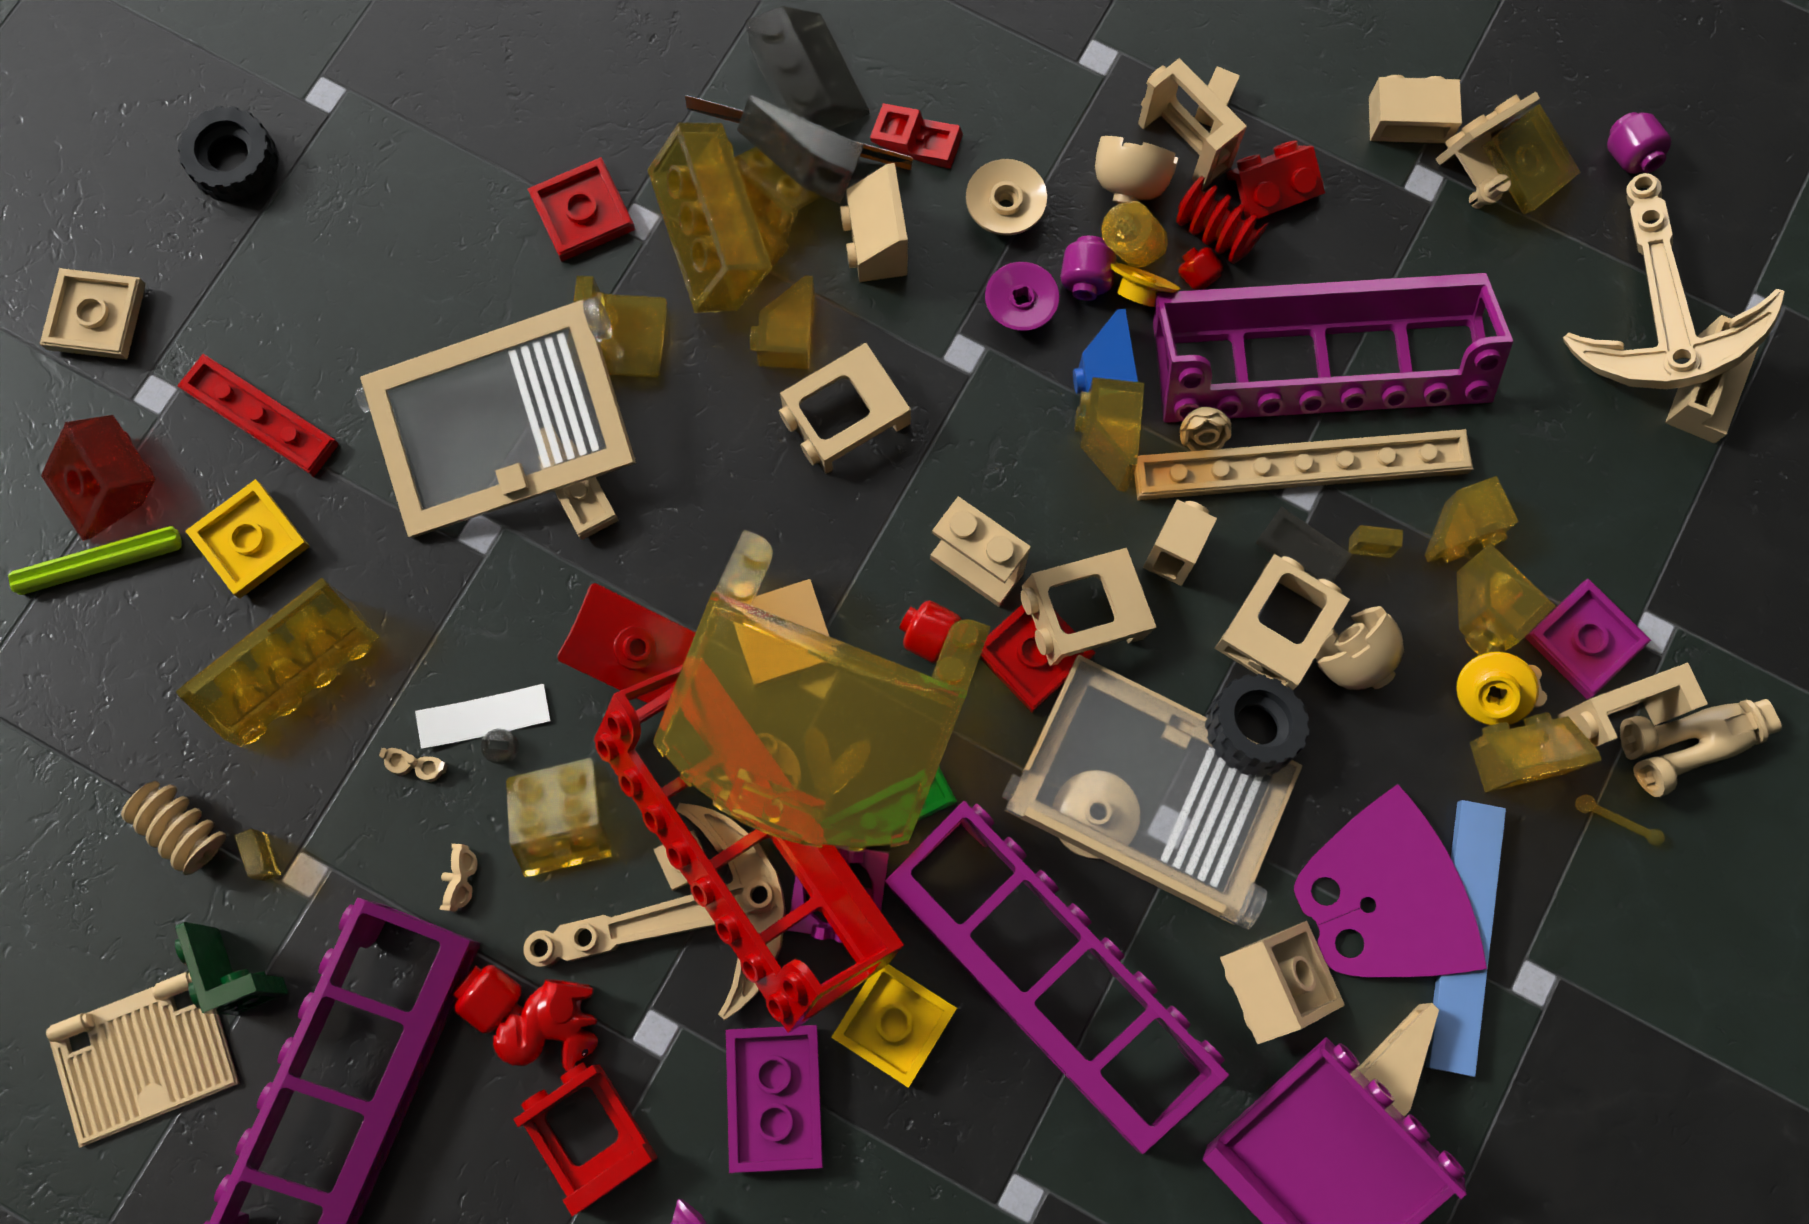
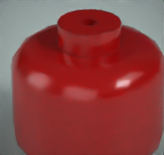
M1193 247L1182 256L1185 262L1178 269L1179 275L1193 289L1198 290L1201 288L1205 289L1221 276L1223 265L1211 248L1204 247L1197 251Z

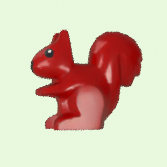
M555 979L545 980L543 986L527 999L521 1016L510 1014L505 1022L499 1023L496 1035L493 1037V1046L497 1056L503 1062L512 1066H526L533 1063L541 1055L546 1039L562 1042V1067L567 1072L571 1070L577 1061L591 1054L598 1045V1037L591 1031L582 1029V1027L596 1024L597 1018H594V1015L582 1013L580 1009L582 1000L591 997L594 988L584 983Z

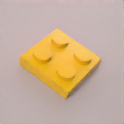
M256 479L186 530V533L233 595L239 599L310 547L267 490Z
M888 964L867 979L831 1038L909 1088L957 1008Z

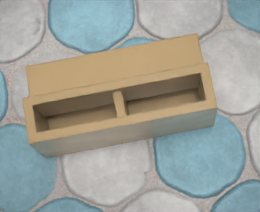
M1723 315L1719 316L1698 337L1703 338L1730 329L1731 318ZM1758 347L1734 368L1706 382L1678 388L1665 423L1712 443H1716L1728 432Z

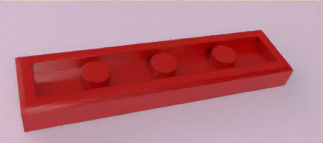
M205 354L201 355L177 385L183 392L312 477L317 474L339 445L335 439Z

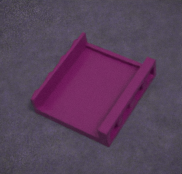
M1327 1037L1207 1145L1203 1161L1263 1224H1420L1455 1193L1460 1199L1467 1195L1465 1180L1462 1177L1465 1171L1449 1152L1444 1150L1440 1154L1427 1141L1430 1138L1429 1133L1414 1116L1409 1114L1407 1117H1404L1392 1105L1395 1099L1380 1081L1374 1078L1370 1082L1357 1069L1360 1063L1346 1046L1341 1043L1335 1046Z

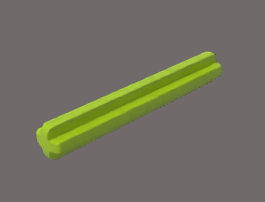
M173 526L164 527L14 570L8 574L9 585L13 592H16L18 595H24L179 550L182 547L179 531Z

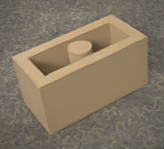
M1217 66L1208 87L1228 106L1240 75ZM1198 106L1195 119L1212 127L1214 120Z

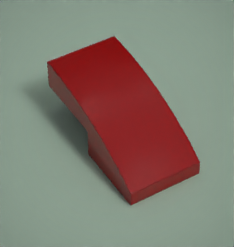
M883 103L870 139L871 142L892 152L911 156L914 160L951 169L963 133L959 125L923 119L920 110Z

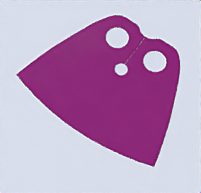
M1398 784L1367 806L1336 833L1308 861L1295 881L1294 892L1303 913L1316 921L1320 930L1318 946L1327 965L1336 972L1359 977H1420L1487 969L1476 918L1461 878L1447 850L1430 823ZM1328 877L1337 882L1340 888V897L1337 902L1325 906L1314 900L1311 889L1317 879ZM1364 897L1373 898L1376 902V908L1373 912L1366 913L1360 908V902ZM1352 929L1361 934L1364 940V949L1360 955L1354 958H1347L1337 951L1335 940L1341 931Z

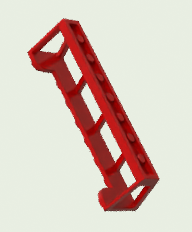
M703 657L613 694L594 738L599 756L605 762H609L618 776L622 791L628 797H632L642 812V818L646 827L652 833H656L666 848V854L671 865L681 871L690 885L693 898L700 906L705 907L715 922L716 931L720 939L725 944L731 946L740 960L744 975L750 982L756 984L766 999L769 1013L776 1021L782 1023L788 1033L891 962L904 944ZM676 681L670 690L636 711L629 702ZM676 703L681 707L712 752V756L660 788L636 752L635 747L641 735L640 724L671 704ZM722 768L761 826L709 860L668 799L714 769ZM769 838L810 895V899L758 934L717 873V870L762 840ZM815 911H820L856 962L855 965L822 984L819 983L809 967L800 960L794 959L781 968L766 944Z

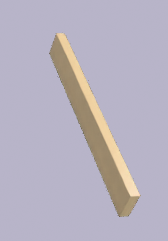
M1466 429L1140 455L1133 458L1137 500L1468 474L1473 470Z

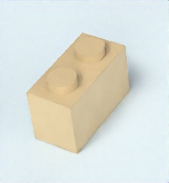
M1402 75L1379 77L1369 96L1370 141L1445 143L1456 134L1462 124L1460 79H1445L1441 76L1405 78Z
M1177 499L1143 568L1182 586L1195 565L1217 518L1209 515L1208 509L1193 501H1186L1184 503Z

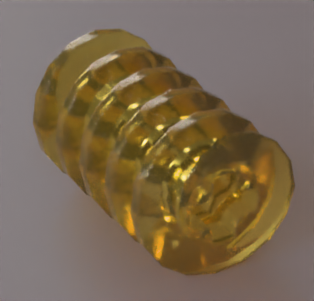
M1139 201L1120 203L1110 209L1104 217L1101 227L1103 240L1129 266H1148L1166 253L1168 246L1166 231L1147 207Z

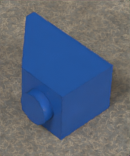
M1126 309L1116 310L1082 353L1079 368L1073 369L1075 393H1082L1084 407L1134 401L1139 385Z

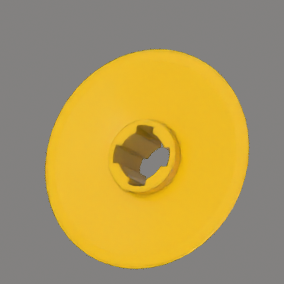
M1116 262L1111 264V269L1123 277L1117 293L1134 302L1155 307L1156 293H1174L1180 290V287L1150 272Z
M1489 652L1469 661L1460 672L1456 686L1457 697L1464 711L1476 721L1490 726H1507L1521 721L1533 710L1539 695L1538 680L1532 668L1521 658L1505 652ZM1496 686V688L1506 689L1507 691L1504 698L1499 699L1488 695L1490 688Z

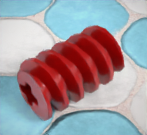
M1200 176L1180 202L1176 222L1180 226H1184L1191 221L1189 232L1194 236L1205 230L1202 241L1206 245L1218 239L1215 251L1218 254H1223L1231 249L1228 260L1235 264L1253 249L1266 230L1268 223L1256 230L1254 228L1257 220L1255 213L1246 220H1242L1241 216L1244 206L1240 204L1232 211L1228 210L1231 196L1226 195L1217 202L1214 199L1218 187L1214 185L1206 192H1203L1201 189L1205 177Z

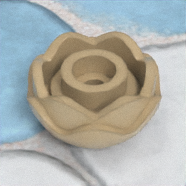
M1212 407L1197 408L1190 412L1181 424V443L1184 446H1188L1191 451L1221 449L1225 442L1231 438L1232 423L1218 409Z

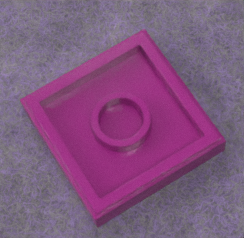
M1589 579L1583 581L1525 636L1586 699L1593 697L1651 641Z

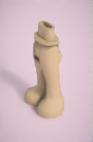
M1763 699L1754 703L1751 700H1743L1739 703L1710 707L1682 719L1654 726L1646 717L1634 716L1622 721L1620 725V739L1624 753L1630 760L1646 756L1654 751L1687 739L1697 738L1699 740V743L1692 747L1660 757H1651L1638 762L1634 766V776L1646 792L1654 797H1662L1675 790L1678 775L1700 766L1734 757L1755 744L1764 743L1767 741L1768 735L1781 731L1782 725L1769 700Z

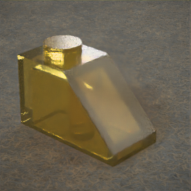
M805 275L760 311L759 326H752L750 332V351L757 352L759 366L809 369L815 301L813 276Z

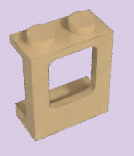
M1179 58L1167 68L1165 66L1159 67L1148 78L1146 83L1148 87L1145 98L1141 103L1142 110L1138 124L1142 129H1145L1158 117L1162 116L1200 155L1192 180L1195 182L1200 176L1205 177L1202 186L1203 190L1232 167L1247 126ZM1178 86L1214 120L1210 133L1179 103L1176 97Z
M867 343L862 344L780 392L783 408L778 411L783 422L790 432L798 430L805 441L800 444L805 456L813 466L819 463L825 474L833 470V461L893 426L895 431L898 432L911 424L910 407ZM848 379L868 407L870 413L867 417L830 439L823 440L818 437L801 411L800 404L836 381Z
M958 496L932 530V533L940 538L941 541L931 553L930 559L1000 607L1023 576L1031 546Z
M1127 548L1032 573L1022 585L1021 602L1023 608L1028 615H1032L1037 629L1035 631V640L1038 650L1042 655H1046L1050 666L1058 664L1064 657L1122 640H1127L1128 644L1143 640L1156 628ZM1089 577L1099 578L1113 611L1114 621L1073 634L1064 633L1060 628L1049 598V589Z
M1274 554L1264 567L1261 576L1215 649L1257 675L1261 674L1266 675L1270 679H1278L1282 681L1281 684L1294 690L1301 682L1350 599L1342 595L1341 589L1331 581L1326 579L1317 580L1304 572V567L1296 560L1286 556L1281 558ZM1278 582L1322 608L1309 633L1300 644L1289 641L1260 623L1258 619L1260 610Z
M1685 663L1591 698L1557 716L1561 722L1559 729L1563 740L1568 746L1573 748L1575 755H1578L1618 738L1608 718L1609 714L1643 702L1655 726L1705 706L1708 703L1689 663Z

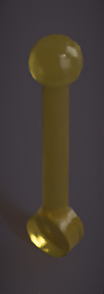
M1582 795L1575 801V806L1580 812L1587 813L1592 811L1646 837L1648 843L1653 846H1660L1665 841V835L1661 830H1649L1596 804L1595 799L1591 795Z

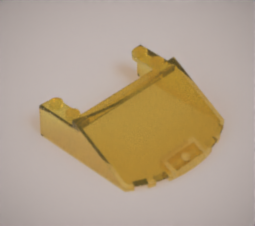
M744 530L716 590L712 591L654 737L653 744L661 756H666L680 772V778L689 787L694 785L699 791L713 800V806L763 833L812 847L822 848L823 844L850 846L849 850L863 851L868 846L890 844L891 847L908 844L967 696L970 682L991 627L969 619L960 620L953 624L947 634L933 674L930 677L753 607L752 603L771 564L773 553L766 539Z

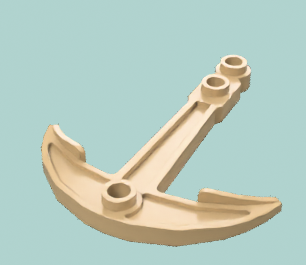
M1647 173L1635 176L1627 185V202L1631 207V221L1637 249L1644 257L1658 346L1654 348L1624 350V343L1621 341L1594 340L1572 333L1564 336L1563 341L1572 354L1592 371L1627 386L1673 389L1706 382L1739 365L1765 341L1780 314L1785 291L1775 289L1758 305L1733 317L1730 320V329L1703 338L1697 337L1671 247L1673 245V234L1666 203L1662 199L1661 182L1655 176ZM1641 188H1649V189L1644 190V191L1638 190V189H1641ZM1651 220H1656V221H1657V222H1655V223H1653V224H1647V223H1645V222L1651 221ZM1680 358L1690 359L1687 363L1678 364L1675 362V360Z
M679 803L676 811L698 826L719 853L749 834L731 818L715 810ZM758 843L728 863L733 875V881L726 886L759 934L783 918L786 914V908L778 873L762 846ZM765 887L768 892L767 899L763 903H755L752 899L754 889ZM691 894L614 917L600 915L563 924L554 933L545 930L535 931L526 939L523 951L526 960L530 964L537 967H550L556 964L560 958L566 961H575L615 951L619 945L715 926V922L705 907L700 906ZM588 929L592 934V940L587 946L583 947L578 942V935L582 930ZM783 933L766 944L775 959H777L782 948ZM539 940L546 941L548 945L547 953L542 957H538L534 952V946ZM739 958L737 959L732 987L719 1012V1015L724 1020L741 1010L759 992L756 984L750 982L744 975Z

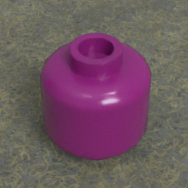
M1632 112L1624 115L1613 124L1607 141V149L1625 172L1632 174L1650 173L1657 170L1666 161V155L1671 148L1672 139L1653 114Z
M1079 237L1077 241L1069 244L1065 249L1060 275L1062 285L1072 292L1073 297L1084 301L1094 300L1098 295L1107 293L1112 288L1115 271L1111 269V264L1117 262L1116 252L1101 237Z

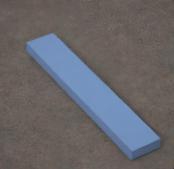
M1461 800L1457 802L1451 860L1470 900L1488 969L1506 808ZM1487 969L1436 975L1433 1004L1439 1009V1013L1427 1051L1425 1068L1475 1077Z

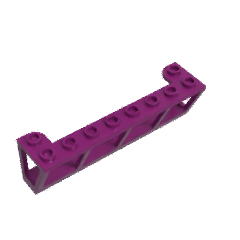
M1486 273L1176 291L1174 293L1160 292L1156 293L1153 319L1164 423L1181 422L1190 412L1201 407L1218 409L1231 419L1491 403L1494 401L1513 344L1512 336ZM1485 307L1497 336L1485 338L1483 326ZM1467 326L1470 328L1472 344L1466 349L1459 369L1412 371L1407 336L1408 329ZM1388 330L1394 333L1400 373L1330 376L1325 335ZM1306 335L1313 338L1318 378L1248 381L1244 348L1245 339ZM1230 341L1233 349L1236 383L1211 384L1212 369L1210 362L1200 355L1178 356L1175 343Z
M963 801L885 880V886L1137 1152L1144 1154L1229 1076L1220 1066L1225 1059L1208 1041L1204 1040L1201 1043L1187 1032L1191 1024L1174 1006L1171 1005L1166 1010L1157 1001L1154 995L1158 990L1147 977L1139 971L1134 975L1128 971L1120 962L1125 956L1107 937H1104L1101 941L1098 940L1087 928L1092 922L1086 914L1074 903L1067 907L1055 895L1059 888L1054 881L1042 870L1035 874L1023 862L1027 857L1026 853L1013 839L1007 837L1003 841L992 830L995 822L981 806L975 804L971 808ZM960 824L982 846H989L1014 872L963 924H957L911 875V871ZM1022 882L1079 940L1027 992H1022L970 936L971 932ZM1087 950L1146 1009L1091 1061L1086 1060L1035 1006L1036 999ZM1156 1019L1179 1043L1178 1049L1200 1072V1075L1149 1126L1102 1077L1101 1069Z
M357 897L354 905L351 904L346 908L339 922V930L342 932L334 949L330 948L322 958L318 970L322 976L314 993L310 992L301 1004L298 1018L301 1019V1022L294 1037H289L280 1050L277 1060L278 1064H281L274 1081L269 1082L264 1087L258 1098L257 1109L260 1110L253 1127L248 1128L241 1136L235 1154L239 1156L232 1173L227 1174L219 1184L214 1196L217 1206L210 1221H206L204 1224H248L249 1215L240 1210L252 1184L320 1205L323 1208V1213L318 1224L359 1223L457 999L452 994L468 974L481 943L374 901ZM386 921L437 940L440 943L439 951L416 1003L410 1012L341 988L359 948H369L378 938ZM335 1000L399 1022L404 1027L374 1098L370 1102L301 1078ZM294 1091L359 1112L364 1116L359 1132L336 1184L330 1193L259 1171Z

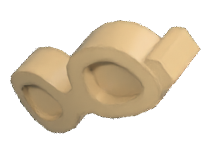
M381 748L379 754L384 760L385 767L391 773L403 776L409 773L411 769H415L416 775L425 782L436 781L441 774L446 773L448 766L439 758L424 756L417 759L413 755L396 748Z
M452 844V873L444 872L441 875L442 881L450 883L445 891L443 905L440 906V910L455 912L458 908L467 905L472 897V886L467 882V878L476 872L478 863L476 855L469 850L468 845Z

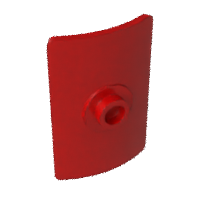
M592 583L588 588L581 609L557 658L559 662L621 691L698 659L705 639L702 635L597 583ZM676 681L637 697V699L649 703L670 690ZM671 704L663 709V711L672 713L677 704Z

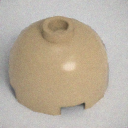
M1101 136L1096 154L1095 171L1097 180L1102 188L1114 194L1113 202L1136 207L1138 200H1153L1167 189L1178 161V157H1175L1176 154L1174 152L1143 142V145L1124 143L1122 146L1123 137Z
M1381 606L1371 607L1351 616L1355 624L1344 630L1339 636L1334 629L1329 633L1315 659L1317 660L1318 667L1332 682L1348 690H1360L1369 687L1379 689L1387 685L1395 677L1394 670L1401 662L1404 653L1403 638L1395 620Z

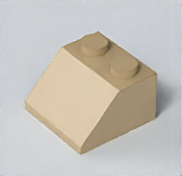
M895 163L884 165L846 190L847 206H840L843 231L851 230L853 243L846 244L849 268L857 267L859 282L907 275L908 238Z
M1307 921L1220 957L1225 969L1226 979L1234 989L1244 1012L1246 1025L1252 1031L1257 1044L1301 1030L1345 1005Z

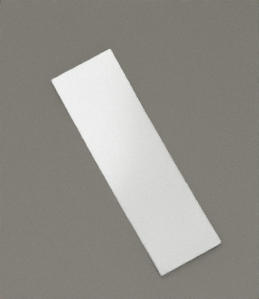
M544 684L461 703L415 711L421 749L507 732L550 721Z

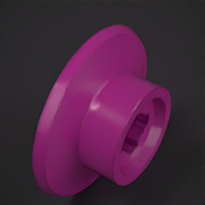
M1013 262L1001 267L991 276L986 286L985 300L991 315L1003 326L1021 331L1032 330L1044 325L1052 318L1058 307L1059 290L1054 278L1041 266L1029 262ZM1022 295L1027 297L1028 302L1021 305L1016 304L1015 299Z

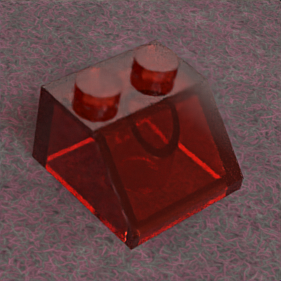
M114 415L65 422L41 474V477L82 540L93 538L141 507L156 480L150 466L143 461L133 446L129 434L122 429Z

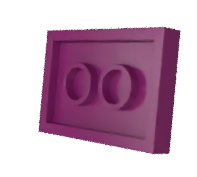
M818 1025L799 1026L789 1033L784 1027L726 1030L729 1173L823 1168Z

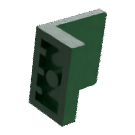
M183 922L175 926L178 939L175 940L176 953L180 961L188 967L192 980L188 987L189 994L194 1005L201 1009L202 1013L240 1015L288 995L283 977L269 976L264 971L249 973L248 969L233 972L218 928Z

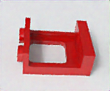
M584 1062L562 1075L560 1079L564 1085L548 1095L546 1090L543 1089L521 1104L524 1112L513 1119L517 1127H525L567 1196L562 1201L571 1216L580 1213L658 1158L601 1065H591L587 1068ZM587 1086L593 1090L616 1127L618 1139L585 1164L577 1166L569 1158L547 1122L546 1117L550 1109L582 1087Z

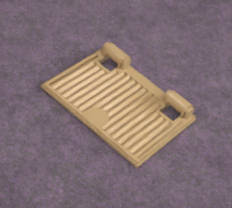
M189 971L156 983L154 987L91 1012L81 1013L53 1024L50 1028L46 1029V1035L50 1041L79 1148L240 1084L219 1014H204L194 1004L180 1010L176 1008L173 996L189 990V983L192 982ZM82 1032H87L91 1045L73 1052L69 1038Z

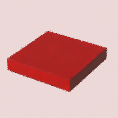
M602 157L527 189L561 262L636 230Z
M1021 605L977 644L973 651L1033 713L1065 683L1078 655L1090 660L1094 657L1095 652L1091 649L1067 656L1058 664L1050 666L1046 655H1042L1038 650L1035 640V631L1037 629L1032 615H1028L1023 605ZM1055 611L1061 630L1066 634L1076 633Z

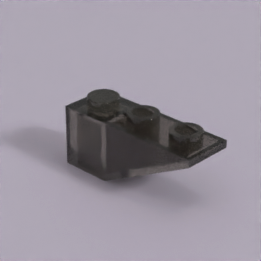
M749 95L737 128L739 133L801 187L839 204L848 187L864 146L753 95Z

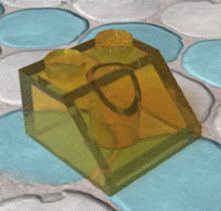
M1093 377L1089 392L1081 391L1079 406H1077L1074 431L1082 432L1080 447L1118 491H1127L1138 461L1145 383Z
M1490 543L1457 571L1459 630L1466 636L1465 640L1468 646L1479 655L1508 650L1520 642L1555 607L1537 587Z
M1550 713L1523 719L1525 726L1510 729L1508 722L1482 728L1483 736L1470 742L1485 793L1569 774L1601 761L1599 751L1569 716L1552 719Z

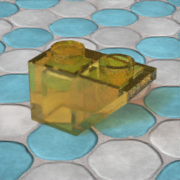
M1497 476L1462 488L1445 502L1425 552L1428 562L1443 557L1445 563L1467 555L1469 553L1468 547L1482 543L1483 548H1488L1508 538L1506 532L1519 521Z

